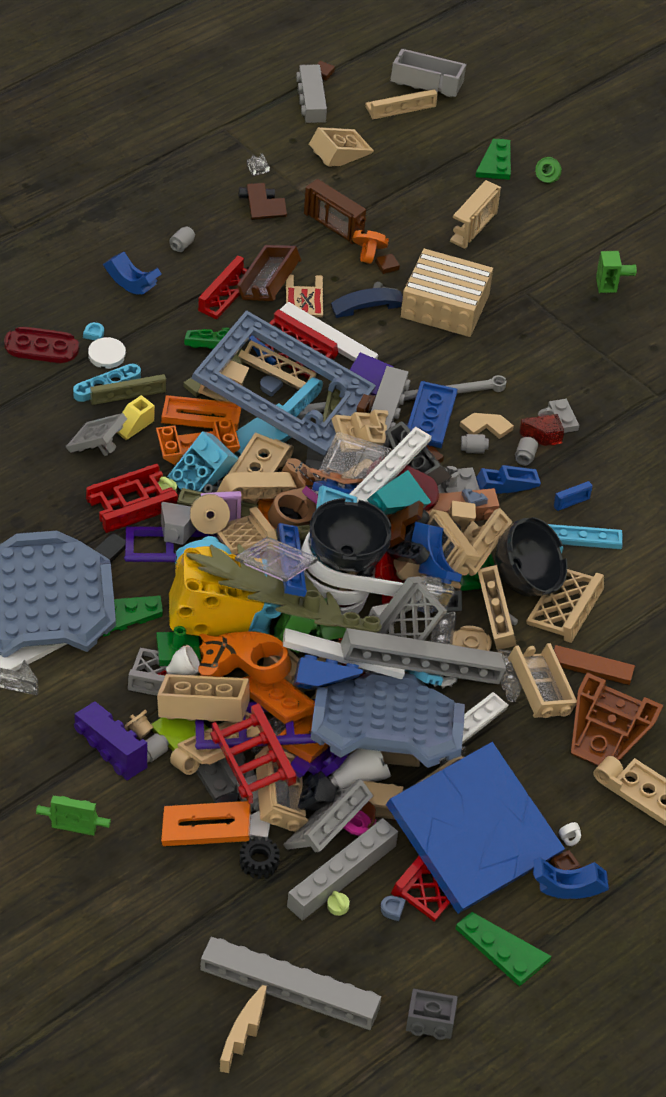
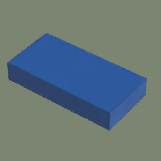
M588 481L556 493L554 508L559 511L590 499L593 485Z

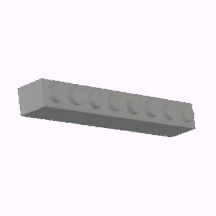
M350 628L346 629L340 643L344 660L494 684H500L506 670L501 653Z
M211 937L201 957V971L255 990L265 985L267 986L266 994L371 1030L380 1008L381 996L372 991H365L356 988L350 983L336 981L330 976L313 973L307 968L296 967L287 961L276 960L267 954H259L249 950L247 947L228 943L224 939Z

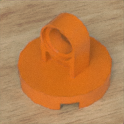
M362 230L355 231L352 240L354 243L362 246L360 261L371 264L376 249L387 248L389 239H385L386 236L378 232L368 231L367 234H361Z

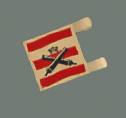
M290 275L286 280V303L290 302L314 317H323V276H315V287L294 286V275Z

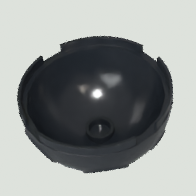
M339 498L323 503L314 511L310 521L311 546L320 560L328 567L340 570L343 573L364 571L378 563L388 550L391 541V523L384 512L363 500L354 503L345 502L346 498Z
M536 517L519 519L508 526L498 539L495 565H497L499 575L513 591L528 597L551 594L561 588L567 576V558L563 559L560 547L563 546L555 531L543 520Z

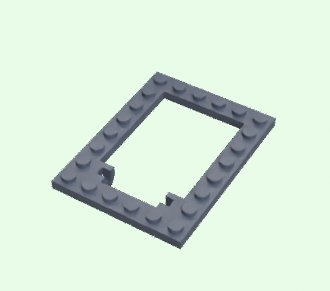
M247 310L195 370L191 378L325 456L337 440L331 418L335 415L351 416L357 411V405L363 395H371L376 387L375 384ZM253 335L332 381L329 384L328 390L331 392L335 388L340 390L339 397L342 400L325 422H323V415L317 410H311L300 420L221 374V372ZM312 417L316 419V424L310 421Z

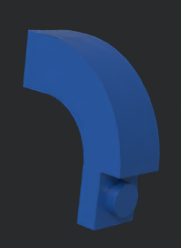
M124 251L103 264L109 275L118 285L128 292L138 295L144 294L157 285L156 278L161 275L158 268L150 272L140 271L131 263Z
M541 857L533 860V875L540 882V891L549 896L562 899H580L609 890L607 872L595 862L575 870H561L555 868Z

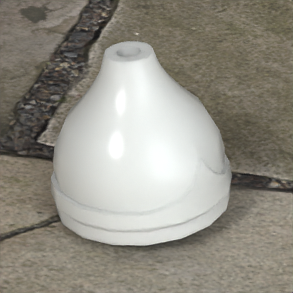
M186 645L175 652L166 670L168 674L196 676L199 674L198 667L200 662L194 650L189 645Z

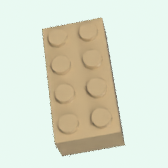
M166 674L157 695L158 715L167 719L180 718L191 721L198 719L210 722H241L250 701L249 679Z

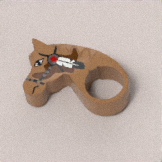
M295 458L287 460L281 472H289L297 489L278 494L268 511V520L275 529H277L278 523L293 526L309 525L317 505L305 496L302 490L305 486L312 489L314 482L327 479L309 472L311 468ZM279 507L294 509L295 512L300 514L302 519L295 520L285 516Z

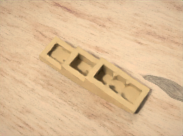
M262 985L236 1019L220 1059V1072L229 1073L234 1053L243 1055L247 1035L257 1037L266 999L267 986Z

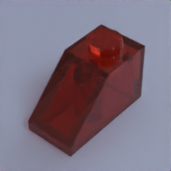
M553 414L521 419L519 432L520 435L531 437L537 443L547 446L562 443L564 428L559 415Z

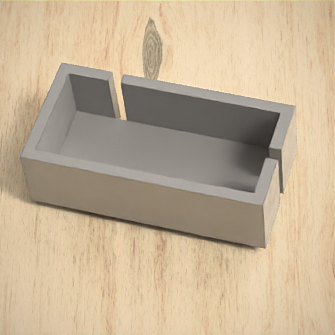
M401 49L398 57L393 62L390 81L398 85H409L415 89L421 88L428 91L435 89L437 93L440 91L445 96L456 97L464 82L466 64Z

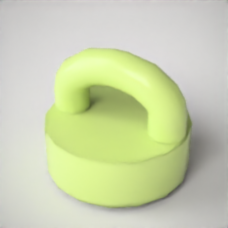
M166 477L160 478L158 484L162 490L172 487L177 492V484L174 480Z
M333 891L332 895L328 898V911L334 915H344L349 910V898L345 894Z

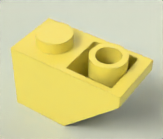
M142 395L127 404L122 412L127 420L117 434L128 440L153 423L155 405Z

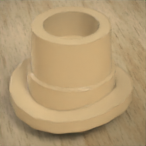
M146 710L136 717L132 714L130 716L132 720L124 726L126 731H134L140 740L154 728L145 716Z

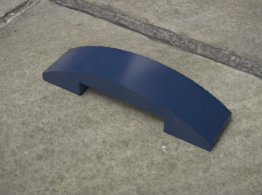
M390 288L364 289L331 302V307L335 317L339 318L354 315V310L380 305H387L388 309L402 307L403 295L401 291Z

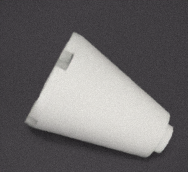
M358 748L345 759L337 770L331 773L329 780L338 789L349 788L358 779L376 782L387 779L391 775L387 764H384L382 759L384 757L380 751Z

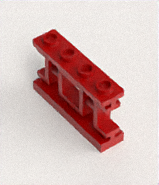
M158 464L146 466L145 468L93 484L86 488V500L91 506L101 503L104 508L103 511L99 512V520L103 522V529L106 533L160 515L162 502L177 504L178 494L172 487L162 490L158 484L160 478L163 477ZM146 483L150 484V486L143 488L142 486ZM137 491L140 496L138 499L126 502L122 496ZM152 493H155V494H156V496H155V497H152V498H150V497L148 496L149 494H152ZM111 495L114 496V498L110 500H107L106 498ZM119 505L120 509L114 511L112 507Z

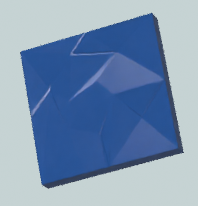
M493 742L395 795L386 803V806L458 914L533 871V860L541 857L548 862L551 858L565 850Z

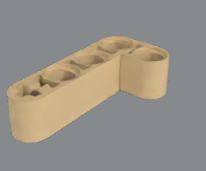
M234 472L224 477L217 492L241 491V501L243 499H275L278 494L297 489L289 472Z

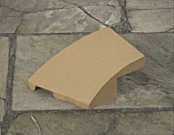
M374 409L371 413L354 412L351 416L335 415L332 417L331 420L341 451L358 452L385 444V431L387 430L385 421L388 411Z

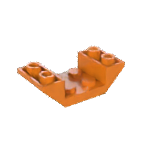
M233 419L213 420V431L207 433L217 437L234 454L240 449V444ZM175 425L156 428L163 459L176 466L201 433L178 435Z

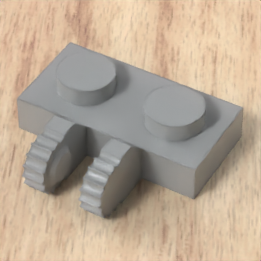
M567 398L549 401L548 408L542 409L538 413L540 419H544L542 421L544 427L557 426L560 434L578 431L579 424Z

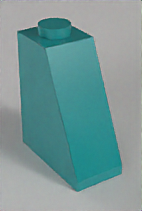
M408 470L367 499L369 503L378 507L385 515L394 514L419 500L424 504L423 508L431 503Z

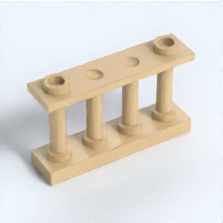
M500 508L494 510L485 525L479 527L474 521H470L462 532L481 557L479 561L467 558L462 565L470 570L469 574L471 576L479 571L498 544V539L508 526L512 524V521Z

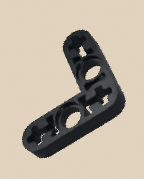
M423 509L422 519L416 522L427 524L430 515ZM414 522L406 527L404 541L388 548L387 553L395 560L420 565L428 559L430 552L422 544L411 542L415 527Z

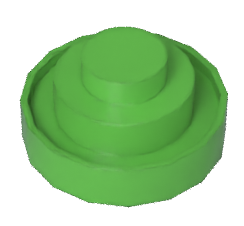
M545 157L537 163L535 172L542 182L553 183L559 179L562 168L556 159Z

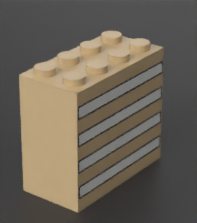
M423 249L403 292L401 318L471 337L490 294L493 268Z

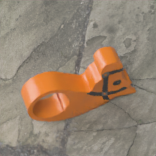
M249 631L226 633L216 637L200 634L202 644L199 649L203 658L198 667L200 676L223 677L231 673L235 668H241L256 681L271 684L281 681L291 671L292 663L288 649L283 647V642L277 637L266 633ZM263 657H282L271 666L262 667L257 665V661Z

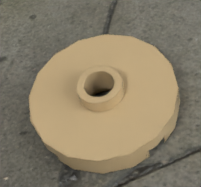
M205 494L193 502L190 508V519L198 531L204 534H215L226 527L230 519V510L222 497L215 494ZM209 511H212L214 513L213 517L211 518L207 517V513Z

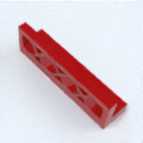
M237 256L202 293L198 301V311L218 319L240 295L238 288L230 290L229 287L237 285L241 280L239 276L245 274L248 270L244 268L243 257ZM228 295L229 297L227 300L219 299L220 296ZM210 307H219L216 312L209 309Z

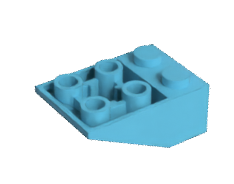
M202 431L167 477L174 480L180 489L185 488L205 493L204 486L206 484L214 485L229 472L239 458L213 434Z

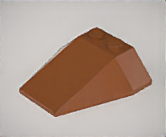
M586 673L578 689L571 754L597 766L607 756H613L620 761L655 725L663 705L646 697L643 698V701L635 699L606 686V680Z

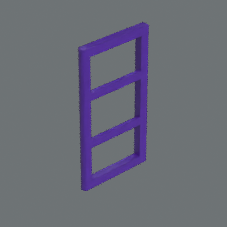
M126 527L125 562H175L176 553H174V543L166 542V553H134V536L164 537L162 527ZM198 530L191 535V537L213 536L218 539L216 534H204ZM259 548L250 550V555L253 559L261 560Z
M249 702L246 711L251 713V706L257 703ZM261 706L263 712H268L266 709H264V708ZM196 719V750L221 749L219 744H214L212 739L205 740L204 720ZM293 721L286 723V735L276 736L281 745L316 743L310 739L311 734L295 735ZM244 729L239 731V738H228L225 741L228 747L231 748L254 737H247V730Z

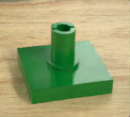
M182 626L175 627L174 632H156L159 666H168L175 652L186 645H189L194 650L201 663L198 636L186 634V629Z

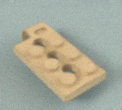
M607 756L593 772L596 780L666 826V805L661 802V800L666 799V778L635 758L623 770V766L618 759L613 756ZM626 777H633L636 781L629 782L626 780ZM650 788L653 790V793H646L643 789Z

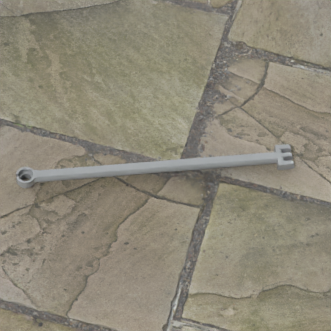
M497 375L489 380L447 385V387L457 388V394L488 389L502 392L506 388V378ZM418 389L404 391V394H406L405 401L416 399ZM326 402L308 404L297 418L302 420L311 410L324 412Z

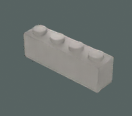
M300 65L299 72H296V82H299L298 93H301L299 96L301 115L305 117V123L326 122L327 107L320 65Z

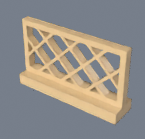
M257 506L249 509V516L229 521L224 529L215 533L222 544L226 545L233 555L238 554V544L246 551L263 546H268L271 551L279 549L274 528Z
M567 569V576L571 579L565 580L561 586L562 592L555 595L551 593L541 596L527 619V625L563 635L564 641L572 643L604 590L603 574L596 573L593 577ZM581 581L589 582L588 585L582 587L578 585V582ZM574 584L576 587L568 591L565 589V586ZM579 593L580 598L575 600L570 599L569 596ZM566 597L568 602L557 603L556 600ZM553 602L554 606L544 608V603ZM571 607V612L562 613L561 609ZM558 611L559 616L549 617L548 613ZM544 615L546 618L542 621L535 620L536 617ZM563 621L564 625L561 628L554 626L553 623Z

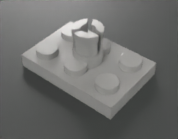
M121 413L86 422L66 448L71 453L75 451L81 452L87 448L99 447L104 456L108 455V452L111 453L116 448V445L112 442V437L123 428V424L127 420L126 416Z
M447 466L445 469L452 477L438 485L439 493L461 492L464 489L480 490L473 467L457 469L454 466Z

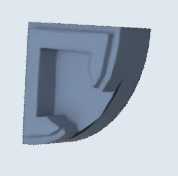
M471 489L462 490V496L466 503H474L475 507L487 504L488 498L484 494L473 492Z

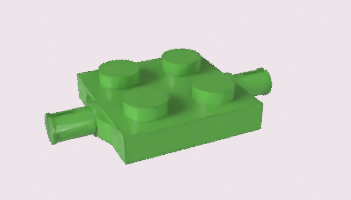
M53 795L51 807L38 805L36 809V814L49 816L52 821V828L93 836L95 835L96 826L109 828L111 819L98 817L95 803L86 800L70 799L65 796Z

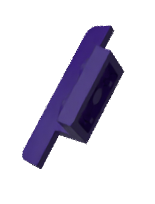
M328 747L311 763L296 756L290 764L299 778L304 776L307 771L313 775L322 771L327 777L342 765L350 753L340 758L332 753L330 747Z

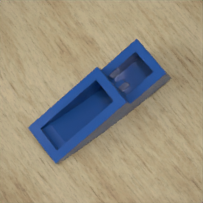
M502 465L499 470L482 468L476 477L480 490L495 488L496 494L528 490L541 484L536 469Z

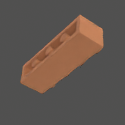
M495 488L472 490L479 494L482 493L488 498L487 504L476 507L475 521L488 520L494 510L500 507ZM462 491L439 493V500L432 509L448 513L452 501L465 502Z

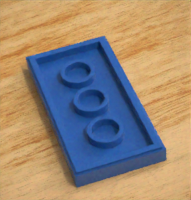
M421 381L408 427L411 430L417 427L431 435V441L427 445L442 448L457 396V388Z

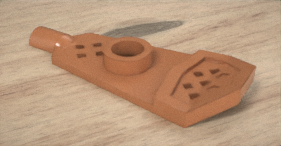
M311 468L309 471L343 484L359 485L363 481V479L341 478L342 474L336 472L327 474Z

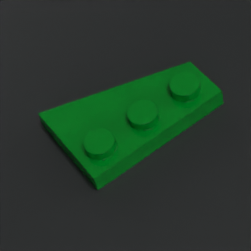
M493 139L476 171L475 177L510 180V140Z
M222 328L218 332H213L211 329L188 330L184 339V345L192 348L208 347L214 349L230 329Z

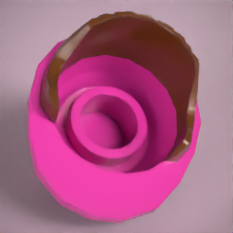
M368 801L343 828L349 834L361 836L376 824V809L374 805Z

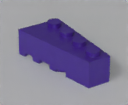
M94 701L75 713L74 727L76 731L87 738L89 745L92 748H96L106 762L109 761L118 775H122L126 780H129L147 768L148 743L144 739L140 741L136 739L137 734L134 731L130 730L127 732L124 724L120 720L114 721L112 714Z

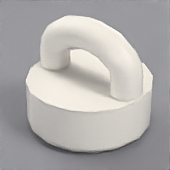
M569 823L558 832L561 839L568 846L576 845L580 841L581 829L578 823Z

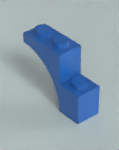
M415 522L411 542L422 544L430 552L428 559L420 564L419 573L426 574V579L438 581L439 577V582L442 583L460 582L462 574L454 571L444 556L442 547L443 528Z

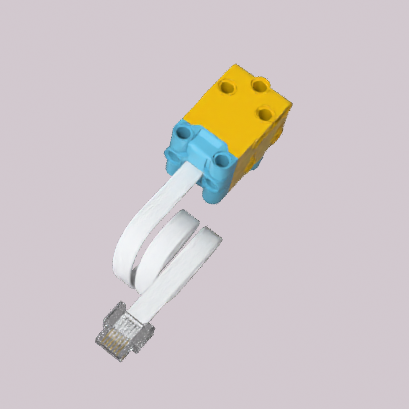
M310 532L307 534L301 549L303 564L307 570L324 583L354 590L342 591L322 585L313 579L304 568V574L310 579L324 599L327 598L326 593L330 592L338 605H352L340 607L341 615L347 612L358 614L362 610L369 593L394 597L403 585L401 582L375 578V568L372 572V577L342 573L325 566L313 555ZM213 536L204 537L202 540L193 541L177 549L175 578L169 592V625L173 631L175 627L182 626L186 629V634L195 636L206 634L216 637L226 633L247 631L270 635L272 618H277L282 613L275 609L283 605L248 599V595L256 592L218 584V581L229 579L199 570L198 567L205 566L189 558L187 553L212 557L210 545H213L228 555L240 567L239 556L231 554L230 549ZM254 559L267 577V561ZM421 575L420 578L424 581L423 585L447 610L448 604L455 594L454 586L442 584L441 578ZM419 590L416 594L417 603H424L423 594ZM429 605L430 613H433L436 607ZM417 606V611L424 612V606Z

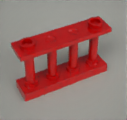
M259 703L251 706L249 718L220 730L216 722L212 723L211 738L214 744H219L239 784L238 791L242 799L246 798L249 804L253 803L252 792L279 780H285L288 787L296 784V773ZM251 726L258 727L260 731L258 733L259 736L234 747H228L224 738ZM260 744H267L269 748L268 754L238 766L234 758L235 755ZM269 762H276L279 768L277 772L247 784L243 776L244 773Z

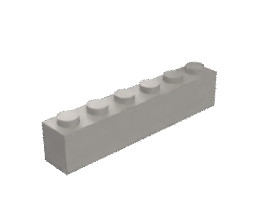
M389 366L385 369L371 412L374 409L388 411L385 421L387 430L396 425L394 420H398L401 411L399 405L404 404L406 396L404 391H408L411 381L408 379V371ZM386 431L385 444L356 452L355 464L361 463L365 459L371 460L374 463L379 459L385 458L386 452H384V449H388L390 445Z
M382 818L289 891L287 907L303 921L326 903L333 891H341L395 848L398 831Z

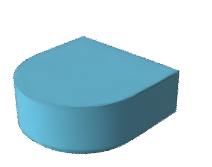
M96 322L88 324L83 332V338L90 340L103 338L104 327Z

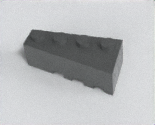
M403 421L386 431L393 449L412 431ZM426 446L407 465L429 475L435 480L437 485L452 477Z

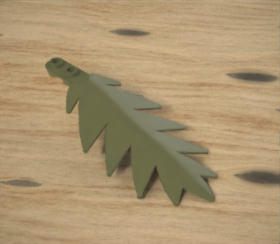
M240 544L237 545L240 567L228 555L213 545H210L212 557L187 553L189 558L205 566L198 567L199 570L229 579L218 581V584L256 592L248 595L247 598L283 605L275 609L278 612L314 619L315 624L324 626H339L345 629L350 628L375 633L379 632L382 628L380 619L375 616H366L362 619L354 612H347L341 615L340 607L330 592L326 593V603L324 597L306 575L307 592L305 597L285 594L282 569L270 554L267 556L266 577L259 565Z

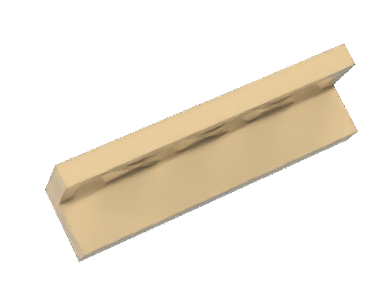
M434 89L367 102L365 107L372 119L436 107L437 92Z
M250 340L245 351L241 350L238 355L240 361L269 376L278 378L283 383L297 390H300L306 384V382L298 379L297 375L302 373L311 375L308 381L317 375L315 372ZM252 347L259 349L261 356L255 357L249 354ZM273 356L276 358L277 364L271 365L265 362L264 358ZM291 365L294 373L288 374L282 371L281 366Z

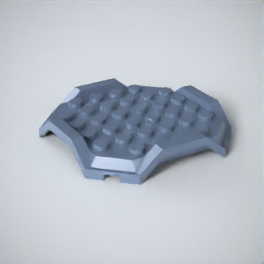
M59 531L15 534L0 544V655L2 657H8L26 646L62 643L88 652L97 644L99 637L103 634L107 635L116 626L110 559L79 540Z
M369 671L355 680L350 679L327 688L317 687L310 739L319 745L328 744L330 751L340 758L359 748L411 754L429 768L439 764L441 758L446 757V759L451 760L461 756L465 704L455 703L452 699L438 691L429 689L414 674H404L403 679H398Z

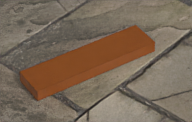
M555 645L554 652L562 668L585 674L590 673L600 678L630 685L635 665Z

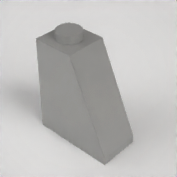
M167 502L161 503V525L165 542L184 545L197 530L190 519L191 506Z

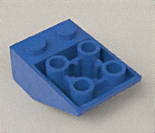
M305 655L297 663L293 686L316 690L317 687L323 688L357 678L363 673V670L358 669L359 665L346 663L345 666L338 665L336 660L326 659L323 662L318 661L316 656Z

